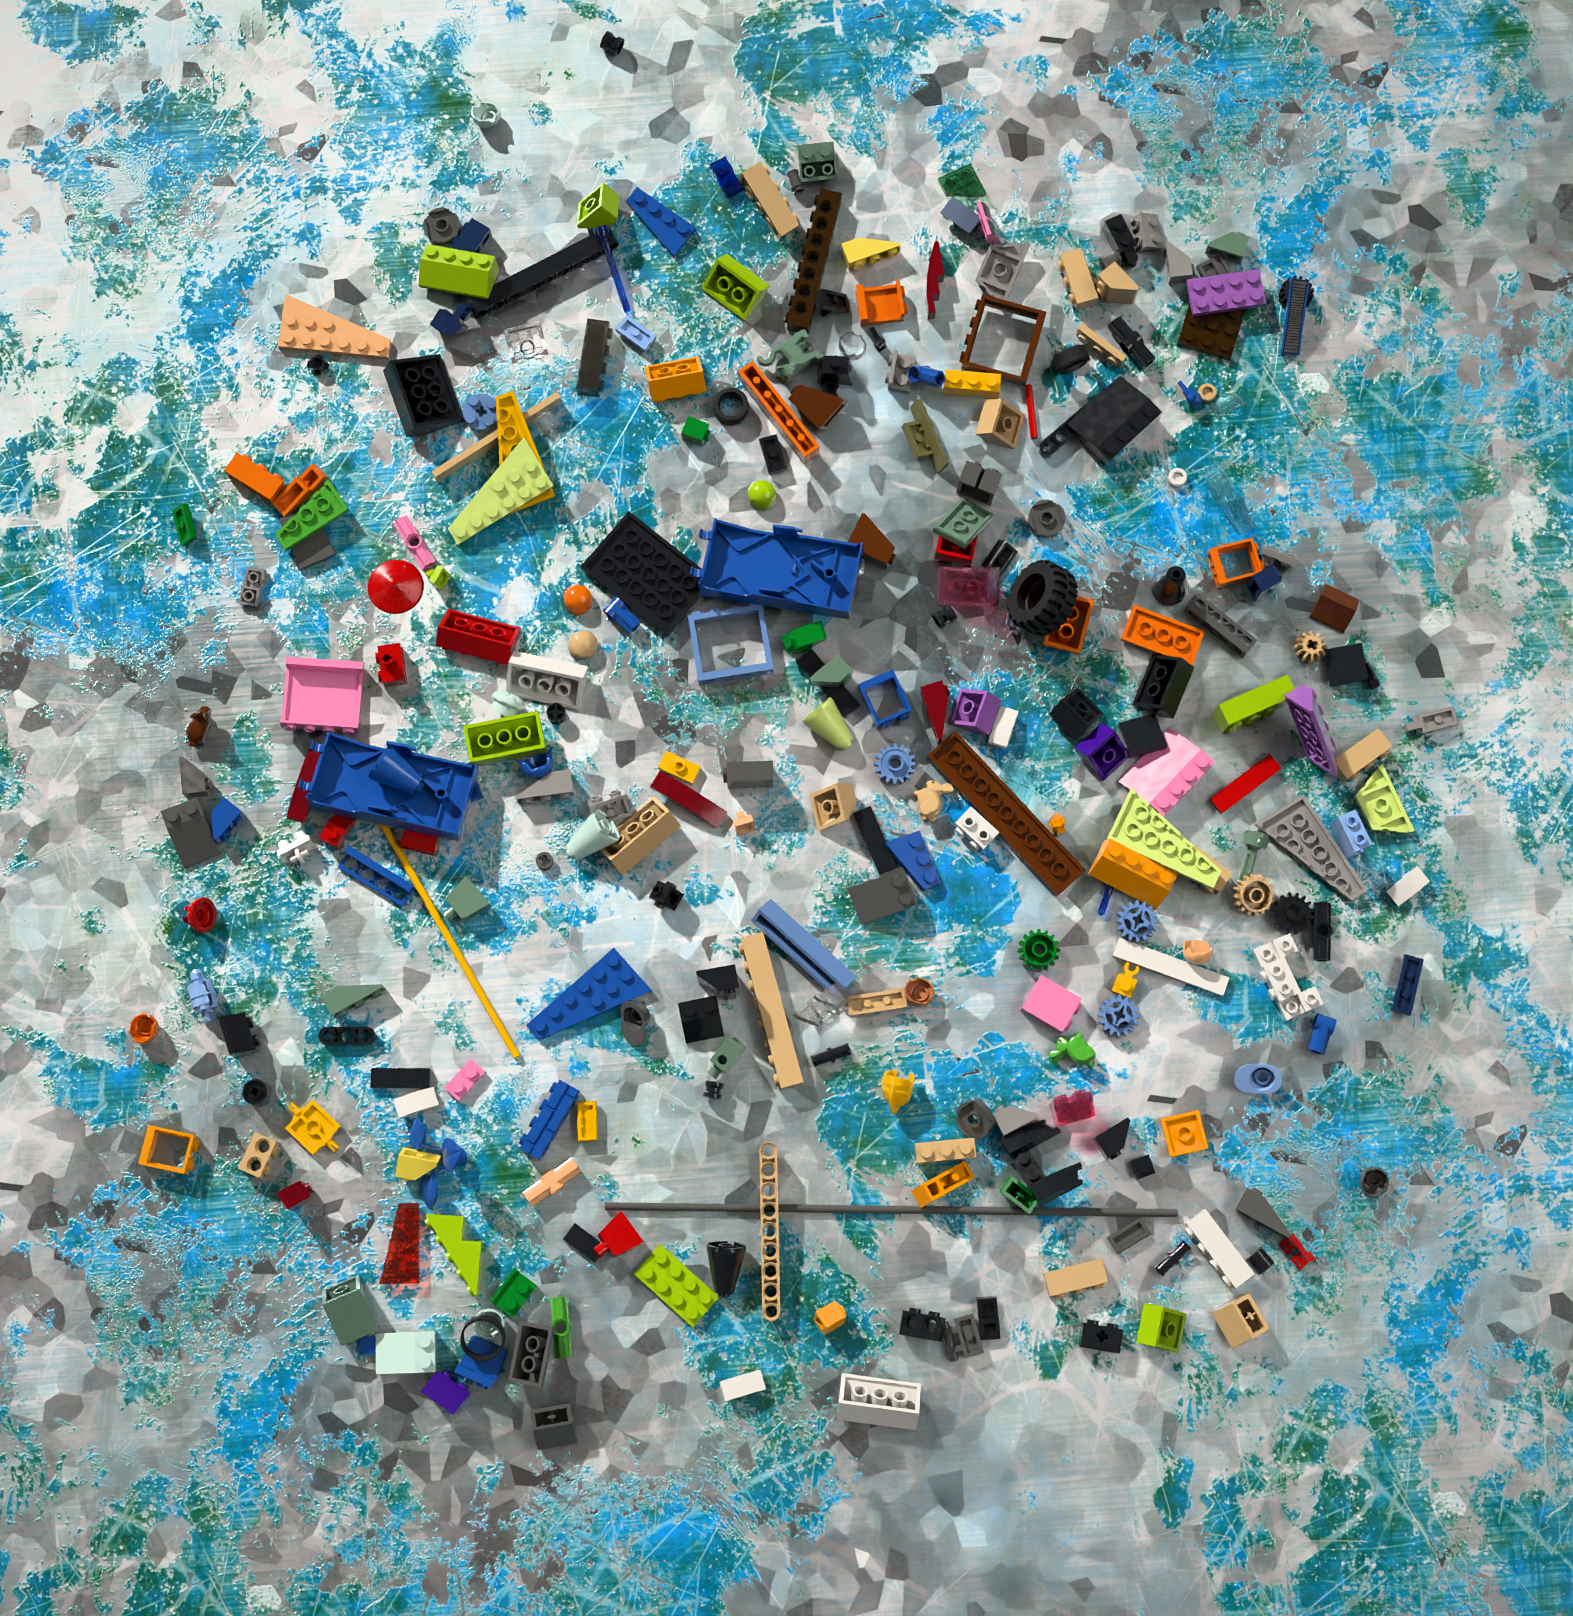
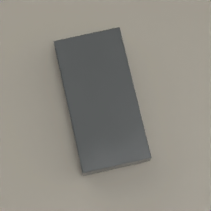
M1139 1217L1108 1236L1107 1239L1118 1255L1151 1233L1142 1218Z

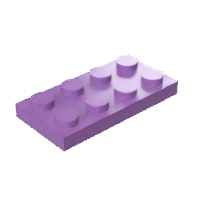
M1259 269L1186 280L1192 317L1266 305Z

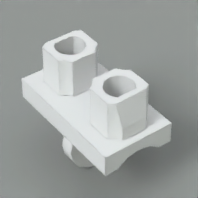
M299 831L294 835L296 841L291 844L288 840H282L278 843L279 850L277 853L285 864L290 861L293 863L297 860L301 864L305 863L303 857L307 856L309 851L316 848L310 837L303 831Z

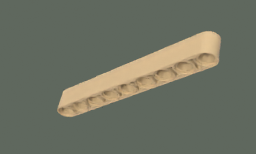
M764 1142L759 1150L762 1313L765 1319L774 1321L780 1315L778 1163L776 1145L772 1142ZM765 1145L773 1146V1155L765 1156L762 1151ZM772 1165L775 1170L774 1174L766 1176L763 1173L764 1166ZM766 1185H772L775 1188V1193L772 1196L764 1194L763 1189ZM765 1206H774V1215H765ZM767 1225L775 1227L776 1232L773 1236H767L764 1233V1228ZM773 1245L776 1248V1253L773 1256H767L764 1251L766 1246ZM772 1265L776 1268L774 1276L766 1275L765 1268ZM774 1286L777 1289V1293L774 1296H768L765 1293L766 1287ZM768 1306L776 1307L777 1313L775 1316L771 1317L766 1314Z

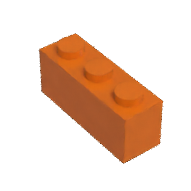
M236 452L224 469L226 475L272 504L286 488L283 482L284 479L276 473L272 475L267 472L268 469L260 463L256 465L248 455H240Z

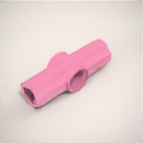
M408 516L398 518L393 525L422 571L432 568L436 561ZM412 541H419L417 546H410Z

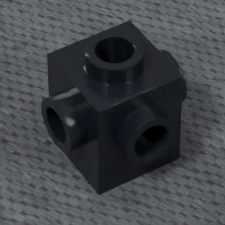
M658 881L653 887L649 898L655 902L653 905L659 909L664 910V908L675 911L684 894L676 889L677 886L673 883Z

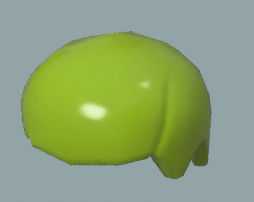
M765 480L753 482L748 488L749 504L756 510L765 511L771 508L776 501L774 486Z

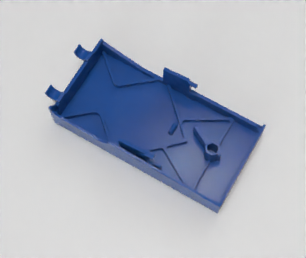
M714 518L712 531H704L700 528L698 535L701 539L709 540L703 568L696 569L691 566L690 575L700 578L698 586L702 596L850 619L864 551L863 542L856 544L800 535L798 532L802 533L803 529L773 524V533L753 530Z
M330 731L327 733L324 744H317L312 741L310 750L320 753L312 782H305L300 779L298 785L299 789L308 791V795L305 798L309 809L450 840H460L479 773L478 764L474 766L415 753L412 750L416 751L417 747L387 741V747L392 746L424 779L422 783L425 785L421 792L411 795L369 778L371 769L376 770L375 762L385 748L358 742Z

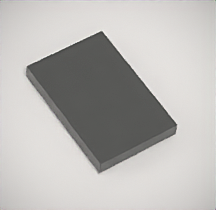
M299 511L292 513L288 516H285L283 518H280L279 521L281 523V526H283L291 517H294ZM324 528L291 548L301 570L336 556Z

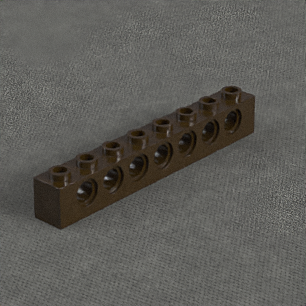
M821 188L819 195L816 194L814 205L816 210L811 212L810 222H812V226L807 228L805 239H808V242L802 248L801 255L804 258L803 262L799 261L797 272L800 274L799 278L794 280L793 289H795V294L790 296V313L787 312L784 323H787L788 331L799 332L805 329L809 335L818 299L817 291L821 287L842 202V193ZM828 209L829 212L823 213L821 210ZM820 225H822V226H824V227H826V228L823 229V230H820V229H818L817 227L820 226ZM819 242L822 245L814 246L813 243ZM810 259H815V260H817V262H816V263H810L809 260H810ZM806 276H812L813 279H812V280H806L804 277H806ZM805 292L808 293L809 296L802 297L800 294ZM802 309L805 313L798 314L796 311Z

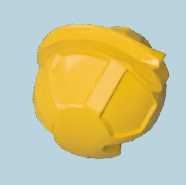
M889 1070L884 1074L882 1092L884 1099L890 1105L892 1115L897 1114L899 1107L905 1105L910 1100L915 1083L914 1074L909 1073L908 1080L898 1078L897 1070Z

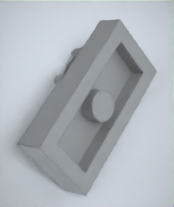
M1265 544L1261 548V560L1266 567L1273 565L1276 559L1281 562V565L1288 568L1296 567L1299 562V557Z

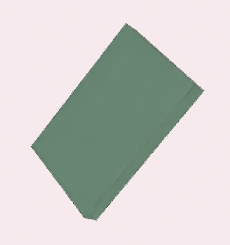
M962 497L934 526L933 533L965 549L989 524L994 514Z

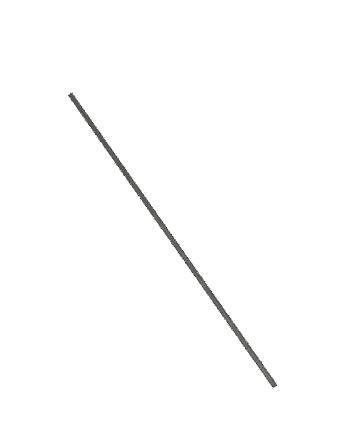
M605 1202V1210L760 1212V1204ZM778 1204V1212L1178 1216L1177 1209L1034 1207L1032 1212L1028 1214L1019 1207L924 1206L920 1208V1206ZM767 1205L764 1208V1212H775V1208L772 1205Z

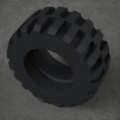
M1039 560L1030 563L1015 578V583L1011 585V592L1008 594L1007 610L1012 622L1037 636L1050 635L1053 631H1058L1060 626L1064 625L1067 622V618L1072 615V609L1077 603L1078 585L1074 575L1050 560Z

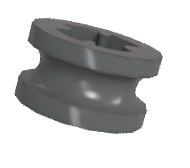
M541 852L537 855L536 864L540 870L547 871L552 868L553 858L550 853ZM543 857H547L548 861H550L549 864L546 863V866H543L542 862H540V859H543Z

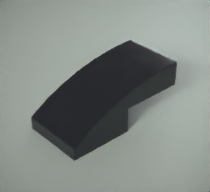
M976 1297L980 1340L1001 1339L997 1297Z

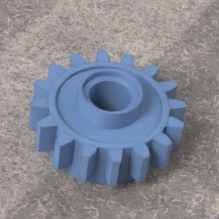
M894 743L892 748L887 744L886 750L881 748V755L876 754L875 756L879 761L874 762V766L878 767L875 773L881 774L879 779L882 780L884 778L886 784L893 782V786L896 785V782H900L902 785L904 779L909 781V774H914L915 771L912 768L916 767V763L912 762L915 756H909L911 750L907 749L905 751L903 744L898 748L897 743ZM897 761L900 767L892 768L890 762Z

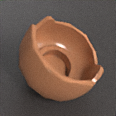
M920 977L908 980L904 988L905 998L911 1005L916 1007L929 1004L935 993L933 985L928 980Z

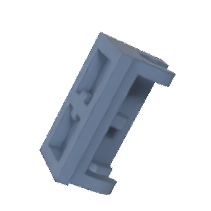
M953 196L940 212V214L951 220L969 235H972L981 225L978 214Z

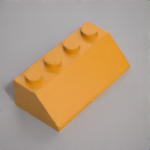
M1112 839L1104 840L1088 875L1142 903L1145 901L1146 905L1152 906L1156 910L1170 892L1178 873Z

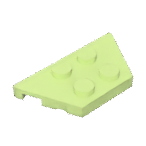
M1383 764L1380 765L1354 796L1371 831L1412 833L1415 830Z

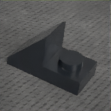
M823 288L817 291L818 303L823 317L850 312L847 294Z

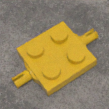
M312 1099L301 1109L293 1101L289 1103L290 1105H287L286 1108L294 1114V1117L285 1129L312 1155H315L324 1146L329 1147L333 1153L340 1148L332 1139L342 1126L315 1100Z

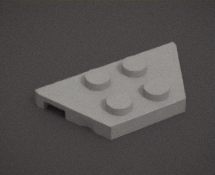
M1009 243L989 246L975 280L989 296L1007 301L1030 243Z

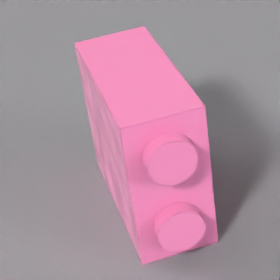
M1041 975L1020 1011L1061 1034L1064 1030L1067 1032L1072 1024L1070 1018L1073 1013L1075 1015L1078 1014L1082 1007L1080 1004L1082 998Z

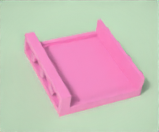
M286 656L282 717L280 720L281 728L287 731L303 729L305 732L322 730L324 733H328V731L334 733L336 731L342 732L345 735L358 733L364 674L363 662Z

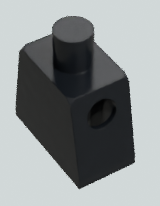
M837 355L822 356L818 364L817 383L836 382L840 385H852L853 365L849 357Z

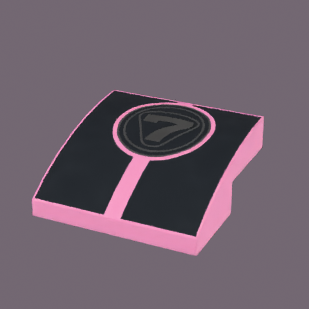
M978 201L976 210L986 241H991L992 245H1000L989 207L986 203Z

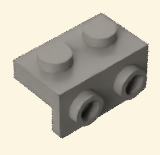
M1140 212L1129 220L1131 234L1137 243L1136 252L1138 254L1143 250L1160 251L1163 249L1157 214Z

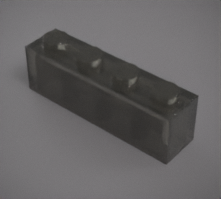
M587 318L576 386L577 395L600 398V391H604L605 380L602 379L603 374L607 373L608 363H605V360L610 355L608 340L612 339L613 328H610L609 321Z

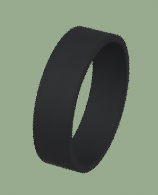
M478 1315L471 1318L465 1324L460 1336V1343L463 1351L470 1358L476 1361H489L497 1357L502 1351L506 1334L503 1325L496 1318L489 1315ZM477 1321L490 1322L499 1329L502 1336V1345L492 1354H476L465 1343V1329Z

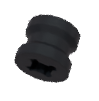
M559 703L549 705L546 711L547 717L552 724L559 725L566 720L565 708Z
M705 1081L706 1091L703 1092V1097L722 1100L721 1090L724 1089L725 1084Z

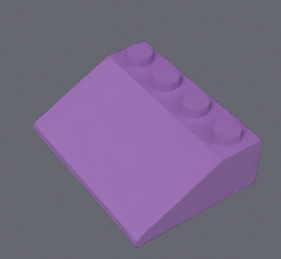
M1303 684L1284 694L1286 703L1307 758L1331 775L1336 776L1335 743L1328 734L1329 727L1323 720L1322 708L1317 704L1316 692L1313 688L1310 689Z

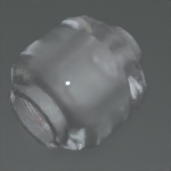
M545 409L535 415L533 424L541 437L548 436L550 439L559 434L558 430L561 427V423L553 411Z

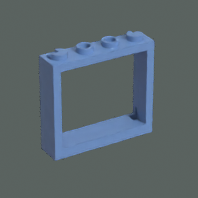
M751 603L744 607L733 605L725 610L715 608L711 609L710 612L702 613V611H696L688 615L699 685L774 674L763 605ZM758 613L766 663L703 673L695 623Z

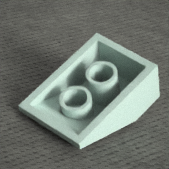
M436 1331L375 1333L376 1374L437 1371Z

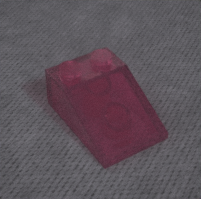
M938 566V604L982 607L999 605L1000 567Z

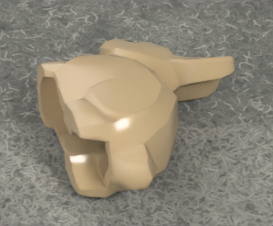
M927 781L926 788L914 791V798L917 800L921 819L929 820L932 823L936 822V816L939 814L942 805L940 795L950 794L954 791L951 783L941 785L937 781Z

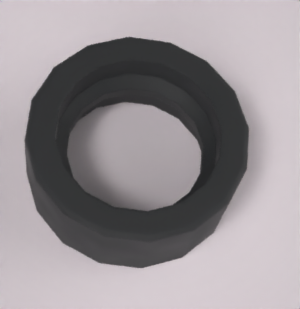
M1075 345L1058 353L1052 361L1057 373L1066 374L1087 364L1090 357L1084 345Z
M729 387L717 393L714 398L713 410L715 417L721 423L736 425L741 423L748 415L749 403L747 396L741 390ZM727 397H735L740 400L742 410L735 416H726L720 409L722 400Z

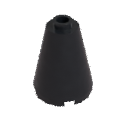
M1172 566L1161 570L1152 579L1151 592L1155 599L1163 605L1173 606L1178 604L1188 594L1189 585L1183 568L1179 566Z
M728 1241L709 1242L706 1249L714 1292L719 1297H730V1294L735 1292L746 1252V1245L739 1242L729 1244Z

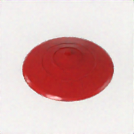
M386 561L376 567L370 575L367 587L368 595L372 603L383 612L390 614L407 612L415 607L422 597L424 591L422 575L414 565L407 561Z

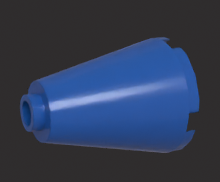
M392 746L387 747L375 762L376 770L371 769L369 773L371 780L411 795L419 794L425 785L422 783L424 779Z

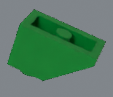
M822 621L793 629L782 636L787 654L805 653L827 639Z

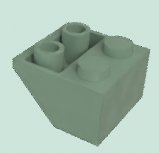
M834 141L797 145L796 151L801 183L837 179Z

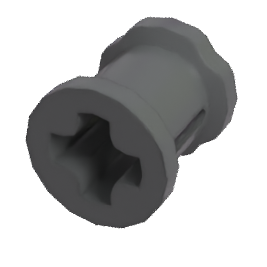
M1116 250L1111 255L1098 258L1102 271L1114 261L1119 266H1122L1121 256Z

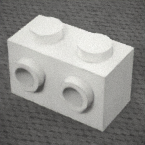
M972 807L954 825L956 833L962 838L966 837L970 841L969 844L976 851L980 850L983 852L999 834V831Z

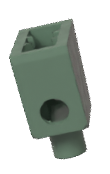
M465 876L446 897V901L451 907L442 914L449 922L458 915L466 922L490 908L491 905L470 879Z
M727 1036L710 1059L713 1065L707 1073L717 1079L722 1071L728 1072L746 1050L747 1046L735 1036ZM723 1055L727 1058L726 1063L721 1061Z

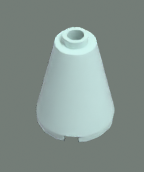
M597 809L590 814L567 844V853L572 859H582L619 840V830L613 821L609 822L605 818L608 816L607 814Z

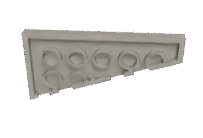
M1304 794L1255 824L1257 828L1268 834L1272 840L1350 902L1368 891Z

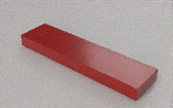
M1268 754L1209 800L1219 813L1223 814L1282 768L1271 754Z

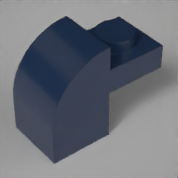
M461 302L454 314L450 313L447 309H439L430 325L443 334H462L469 328L464 321L470 318L473 307L468 303Z

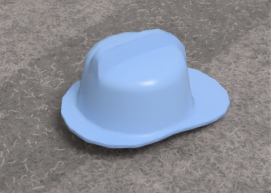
M1248 1064L1237 1070L1234 1082L1236 1087L1242 1092L1270 1094L1280 1088L1282 1076L1278 1069L1269 1064Z

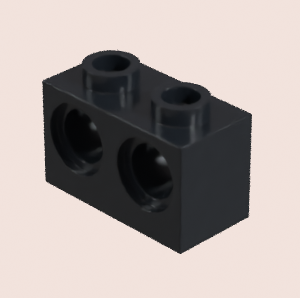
M909 1307V1311L903 1310L899 1335L942 1342L946 1318L940 1317L938 1312L929 1311L928 1315L921 1314V1309ZM912 1317H915L917 1320V1325L914 1328H911L909 1325ZM934 1320L936 1322V1329L931 1332L928 1324Z

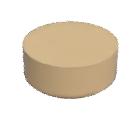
M1203 384L1198 389L1203 403H1210L1215 399L1217 391L1212 384Z

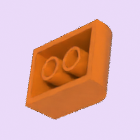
M1080 596L1076 597L1077 603L1072 609V615L1067 618V622L1061 625L1058 631L1045 635L1043 645L1080 655L1094 600Z

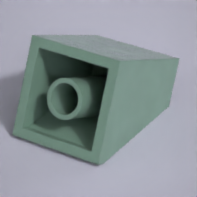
M360 1274L322 1290V1306L341 1346L345 1344L351 1345L359 1338L372 1336L379 1330L378 1320Z

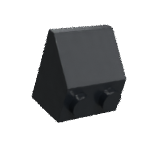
M1077 688L1064 697L1049 715L1055 723L1059 724L1066 731L1068 736L1076 741L1101 719L1104 713Z
M716 995L678 1003L686 1044L724 1036Z
M243 1012L218 1017L229 1055L239 1059L260 1051L258 1046L261 1043L258 1035L254 1034L253 1027H255L252 1016Z

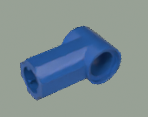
M928 365L912 366L908 370V378L912 383L941 387L946 379L943 371L930 368Z
M617 596L602 609L612 621H616L629 634L634 632L641 624Z
M1319 1013L1316 1014L1307 1050L1316 1054H1325L1337 1019Z

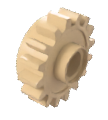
M1251 873L1250 878L1244 875V881L1237 880L1239 887H1233L1237 891L1236 894L1232 895V897L1237 898L1234 905H1240L1238 910L1244 911L1246 915L1252 914V916H1257L1258 912L1265 914L1264 910H1270V904L1275 902L1273 896L1276 893L1272 891L1274 885L1268 884L1270 880L1267 878L1263 879V875L1258 874L1256 876V874ZM1256 891V898L1252 899V893Z

